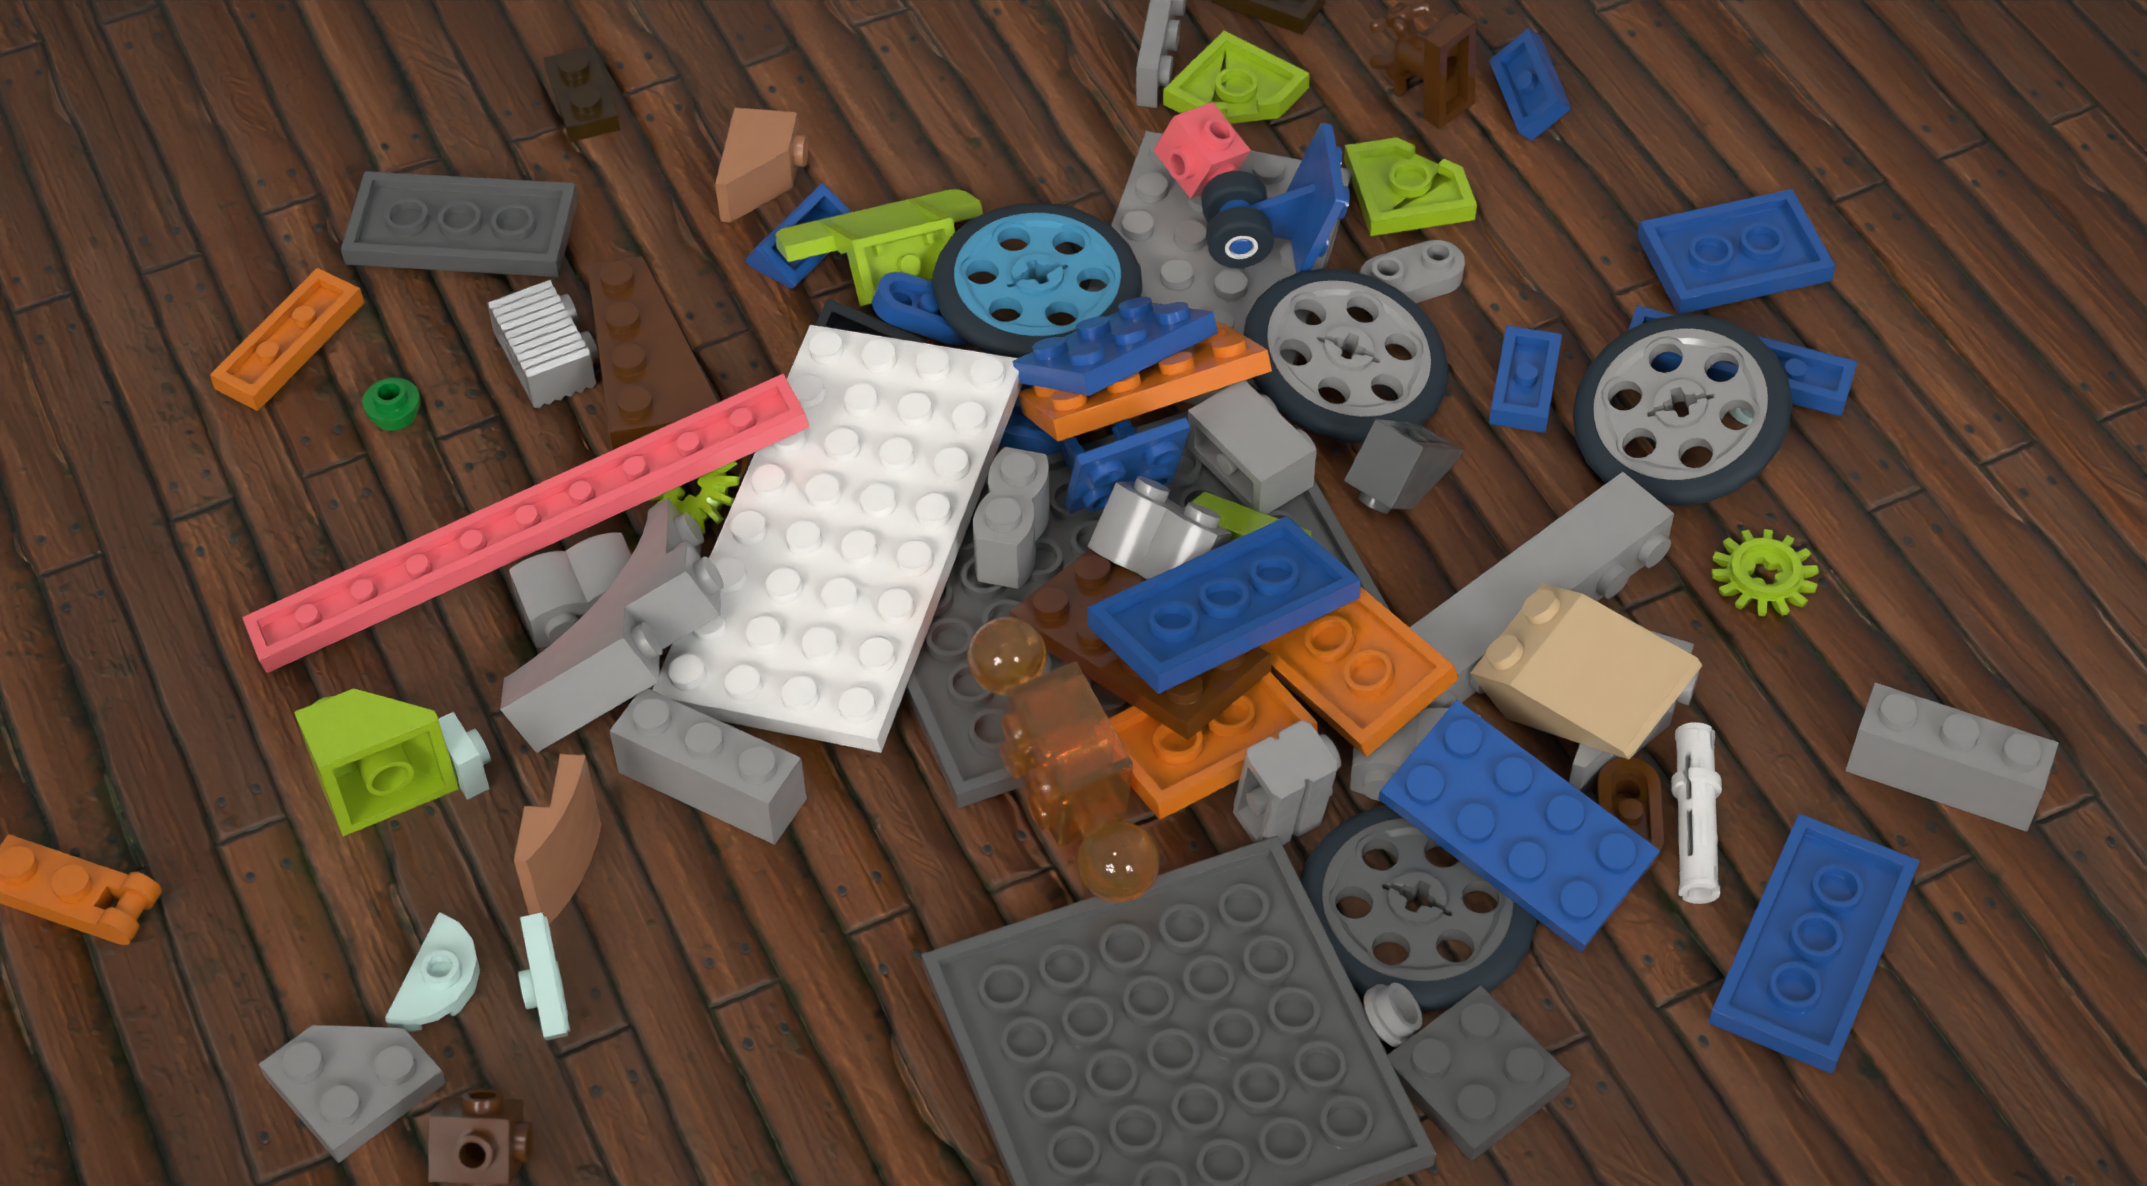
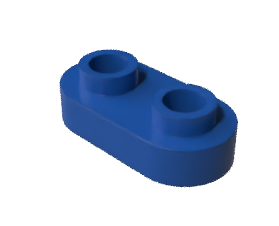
M902 272L888 273L880 279L872 297V306L876 314L885 323L945 344L957 346L969 344V342L955 332L942 316L933 295V282Z

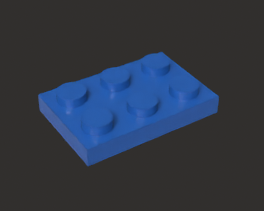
M1792 189L1641 221L1639 224L1637 237L1677 314L1832 281L1836 266Z
M1150 297L1128 299L1118 305V312L1107 317H1093L1083 320L1076 325L1077 331L1065 337H1052L1036 342L1032 346L1033 352L1012 361L1013 366L1019 371V383L1090 396L1217 334L1213 311L1189 308L1186 302L1158 304L1152 303Z

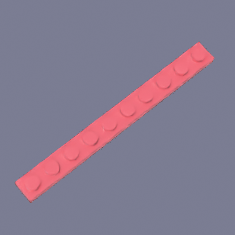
M784 374L776 376L242 617L257 657L266 673L278 669L809 428L805 411Z

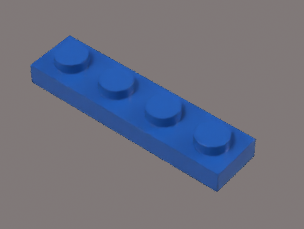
M1637 305L1629 329L1653 319L1674 315ZM1758 336L1777 355L1789 379L1792 404L1842 417L1858 361ZM1663 352L1653 359L1651 367L1671 372L1681 365L1683 359L1677 353ZM1720 361L1713 364L1708 369L1706 375L1713 381L1724 382L1736 375L1738 367L1730 361Z

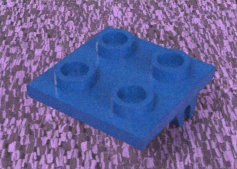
M1186 417L1141 433L1135 430L1129 419L1115 423L1116 426L1112 427L1116 442L1087 452L1083 450L1075 436L1062 440L1063 444L1060 445V450L1067 467L1072 470L1065 500L1068 513L1070 514L1087 508L1090 512L1104 509L1115 483L1135 482L1137 476L1149 478L1164 486L1167 485L1176 475L1190 430Z

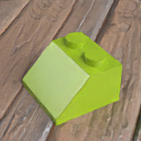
M353 688L336 696L319 699L312 705L294 712L317 779L343 837L459 790L440 722L434 710Z

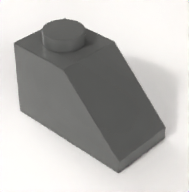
M1376 419L1344 481L1360 490L1357 498L1362 503L1379 512L1388 514L1390 509H1413L1459 460L1464 449L1424 426L1411 422Z

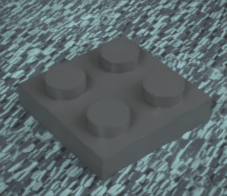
M1481 985L1387 1055L1407 1096L1471 1162L1568 1088L1571 1076Z

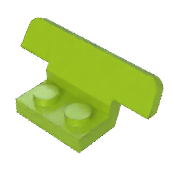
M951 189L783 228L776 233L777 249L788 262L833 251H838L840 254L847 253L859 304L864 306L872 304V297L880 279L888 273L902 272L933 282L932 274L938 255L955 233L953 223L978 217L983 214L980 200L964 190Z

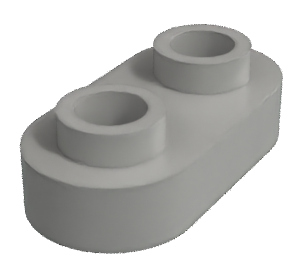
M1429 240L1373 257L1364 263L1360 273L1375 277L1399 289L1415 303L1456 290L1463 280L1465 258L1462 251L1454 244L1443 240Z

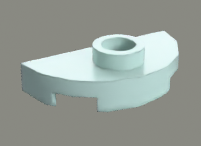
M440 912L438 913L385 1017L388 1028H404L406 1031L411 1032L422 1030V1024L437 1021L448 1013L451 1016L459 1013L475 993L480 967L473 939L460 922Z
M541 912L520 917L530 969L518 972L526 1010L538 1007L545 1041L568 1036V1032H571L567 1018L568 1010L547 916L544 917Z

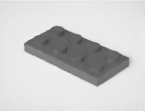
M364 171L341 247L345 265L559 277L578 202L576 183Z

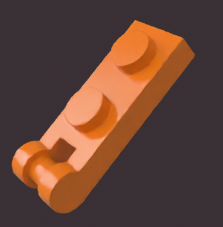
M10 834L7 835L0 845V904L116 944H130L140 928L137 919L144 909H152L162 894L160 885L142 873L130 872L125 874ZM113 899L119 901L115 908H108Z

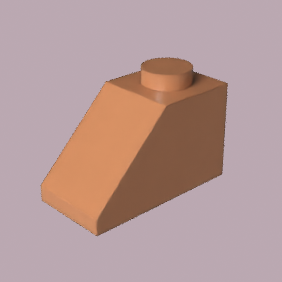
M734 108L715 183L720 222H733L793 188L797 168L805 167L807 164L809 148L808 136L801 135L799 131L798 112Z

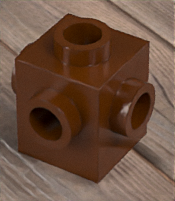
M487 1089L469 1091L464 1093L462 1097H444L428 1116V1182L462 1183V1186L509 1185L523 1163L530 1162L533 1151V1125L531 1122H523V1100L503 1099L502 1092Z

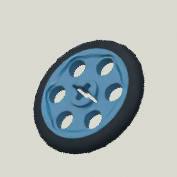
M1018 203L993 209L971 219L952 235L941 250L932 274L933 295L942 316L955 332L979 350L993 355L1020 358L1033 352L1032 346L1038 341L1052 337H1065L1077 331L1076 325L1083 320L1093 317H1107L1118 312V305L1128 299L1141 297L1143 289L1141 268L1130 245L1113 227L1092 214L1070 206L1051 203ZM1007 239H1020L1026 242L1028 246L1022 250L1010 251L1002 248L1000 244ZM1072 242L1081 246L1083 250L1076 254L1067 255L1059 253L1055 250V247L1061 243ZM985 271L995 275L996 279L988 284H977L970 281L968 277L975 272ZM1087 279H1098L1103 281L1107 287L1100 291L1091 292L1082 289L1078 284ZM999 309H1012L1018 312L1020 317L1010 322H1002L993 318L991 314ZM1064 312L1073 315L1076 320L1069 325L1061 326L1051 323L1047 318L1054 313Z

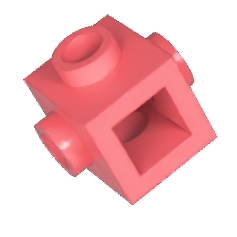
M1212 102L1175 115L1153 151L1188 197L1192 199L1200 196L1204 186L1215 176L1229 171H1238L1251 150Z

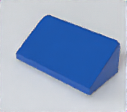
M822 183L744 261L751 268L793 289L828 253L788 262L777 249L776 233L783 228L847 214L852 211Z

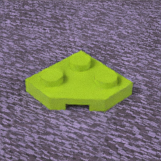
M1223 31L1163 89V105L1179 113H1184L1213 102L1230 124L1278 119L1309 89L1310 73Z
M1397 137L1345 145L1344 162L1346 168L1351 170V182L1370 236L1475 220L1477 204L1463 167L1444 158L1437 164L1415 154V145Z

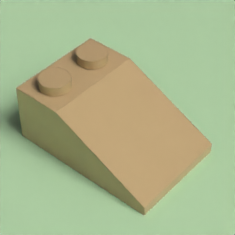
M1542 583L1525 600L1522 609L1502 634L1489 645L1485 655L1470 674L1507 720L1630 759L1703 665L1696 656L1579 592Z

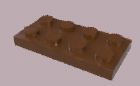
M1092 549L1087 550L1009 611L1011 629L1187 740L1271 671L1270 653L1258 646L1158 694L1088 627L1087 607L1142 583L1147 579L1104 558Z

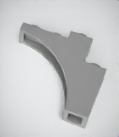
M668 498L648 509L647 522L635 551L620 574L597 602L549 647L504 678L500 710L536 753L658 683L659 657L662 654V649L721 615L720 590L724 587V583L713 562L707 557L701 558V543L704 542L702 531L689 513L684 512L680 514Z

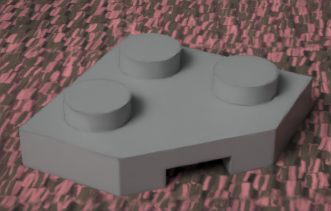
M312 1025L258 1064L264 1078L338 1163L446 1084L442 1070L404 1028Z

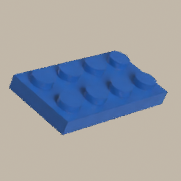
M1286 516L1087 607L1088 627L1159 694L1359 599L1361 579Z
M1457 699L1379 793L1378 799L1581 953L1660 853L1659 849Z
M1799 813L1716 999L1708 1023L1833 1074L1920 860Z

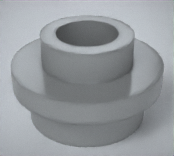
M1392 983L1388 986L1377 984L1366 991L1364 1010L1380 1041H1385L1393 1047H1399L1414 1035V1031L1421 1027L1422 1015L1413 995L1403 985L1399 983Z

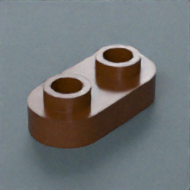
M1633 757L1630 759L1616 758L1606 763L1599 773L1595 790V802L1660 850L1657 859L1646 871L1648 872L1659 861L1664 843L1660 778L1655 769L1643 760ZM1628 793L1632 795L1635 799H1623L1619 797L1617 794Z

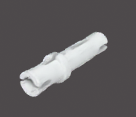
M1693 722L1681 725L1675 731L1677 772L1672 776L1671 792L1678 799L1680 868L1678 893L1686 902L1703 904L1715 901L1720 896L1716 798L1721 795L1722 779L1715 772V731L1707 724Z

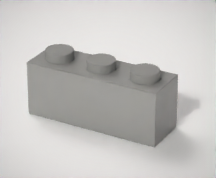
M1875 683L1845 771L2027 832L2045 790L2059 742Z
M648 688L635 696L609 731L618 773L774 845L807 799L801 757Z

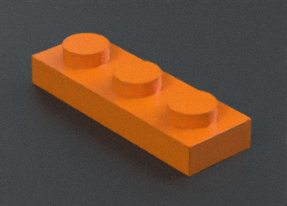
M316 268L210 374L214 389L259 411L364 304L361 289L324 270Z

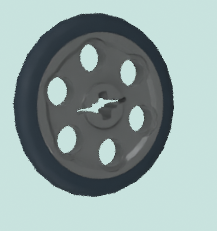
M1387 805L1374 807L1352 816L1324 836L1307 858L1299 879L1355 992L1364 997L1366 991L1377 984L1388 986L1392 983H1399L1413 995L1420 1011L1451 1008L1480 985L1490 993L1514 973L1528 953L1536 929V918L1461 861L1446 868L1437 867L1429 863L1425 853L1433 847H1439V845ZM1383 849L1394 855L1397 863L1387 870H1375L1367 866L1362 857L1370 850ZM1482 891L1490 894L1496 900L1497 906L1490 912L1476 913L1464 905L1462 898L1469 892ZM1417 896L1427 899V905L1421 906L1417 912L1406 909L1407 902H1413ZM1345 897H1359L1370 905L1371 911L1362 918L1353 919L1342 915L1337 910L1336 904ZM1455 939L1468 945L1472 951V956L1462 962H1451L1440 956L1436 948L1443 941ZM1393 942L1404 947L1409 957L1398 965H1388L1377 960L1373 950L1382 943Z

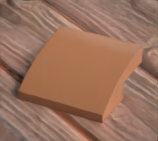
M560 754L550 807L524 806L514 863L528 914L532 915L542 912L544 917L547 916L549 924L560 914L580 885L592 860L602 825L585 755Z

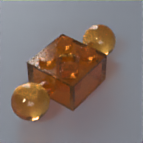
M999 617L986 622L975 632L969 643L967 652L968 666L973 678L981 687L993 694L1007 696L1006 715L1001 717L1005 743L999 747L1000 754L1012 779L1015 780L1021 777L1030 793V796H1027V804L1035 824L1041 831L1049 829L1059 848L1084 837L1078 853V871L1084 885L1095 896L1113 903L1130 902L1141 897L1151 888L1156 880L1160 865L1159 852L1154 840L1144 829L1136 824L1122 821L1127 816L1133 763L1078 663L1075 661L1042 675L1047 660L1046 647L1041 635L1031 624L1015 617Z

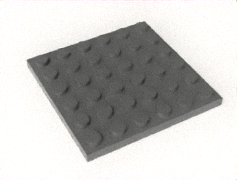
M1278 836L921 954L923 970L1012 1186H1378L1434 1166L1436 1152Z

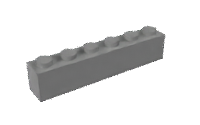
M1621 472L1409 627L1455 666L1459 678L1424 709L1450 708L1456 699L1462 703L1475 692L1479 694L1485 693L1470 672L1485 655L1489 645L1502 634L1522 609L1525 600L1542 583L1579 592L1598 601L1603 596L1607 599L1615 596L1625 586L1629 577L1643 566L1647 568L1655 566L1662 560L1670 548L1671 541L1669 540L1674 513L1628 475Z

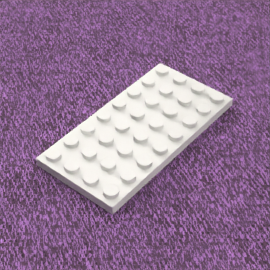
M810 325L787 377L789 385L805 411L810 427L754 453L709 557L718 569L724 583V587L720 590L721 615L672 643L659 673V682L654 685L652 690L719 721L881 753L986 481L991 463L994 460L1023 383H1019V371L1014 368L1012 362L1018 358Z

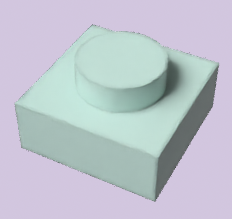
M454 712L439 718L457 783L467 800L489 790L483 765L491 762V757L479 732L475 728L466 732Z

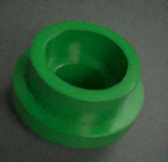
M394 377L382 379L371 385L366 390L362 403L366 416L379 428L395 431L409 426L415 420L420 407V396L418 389L412 382Z

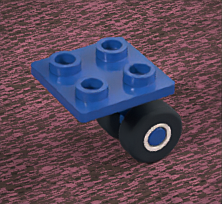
M1320 123L1284 194L1267 199L1266 188L1262 180L1256 175L1245 171H1229L1219 174L1204 186L1201 194V203L1204 218L1208 222L1206 230L1208 251L1217 263L1230 268L1253 266L1263 261L1270 254L1274 245V237L1291 240L1296 273L1311 270L1317 257L1325 255L1329 244L1330 232L1337 219L1344 218L1350 197L1348 187L1343 186L1340 169L1342 149L1340 146H1336L1332 124Z

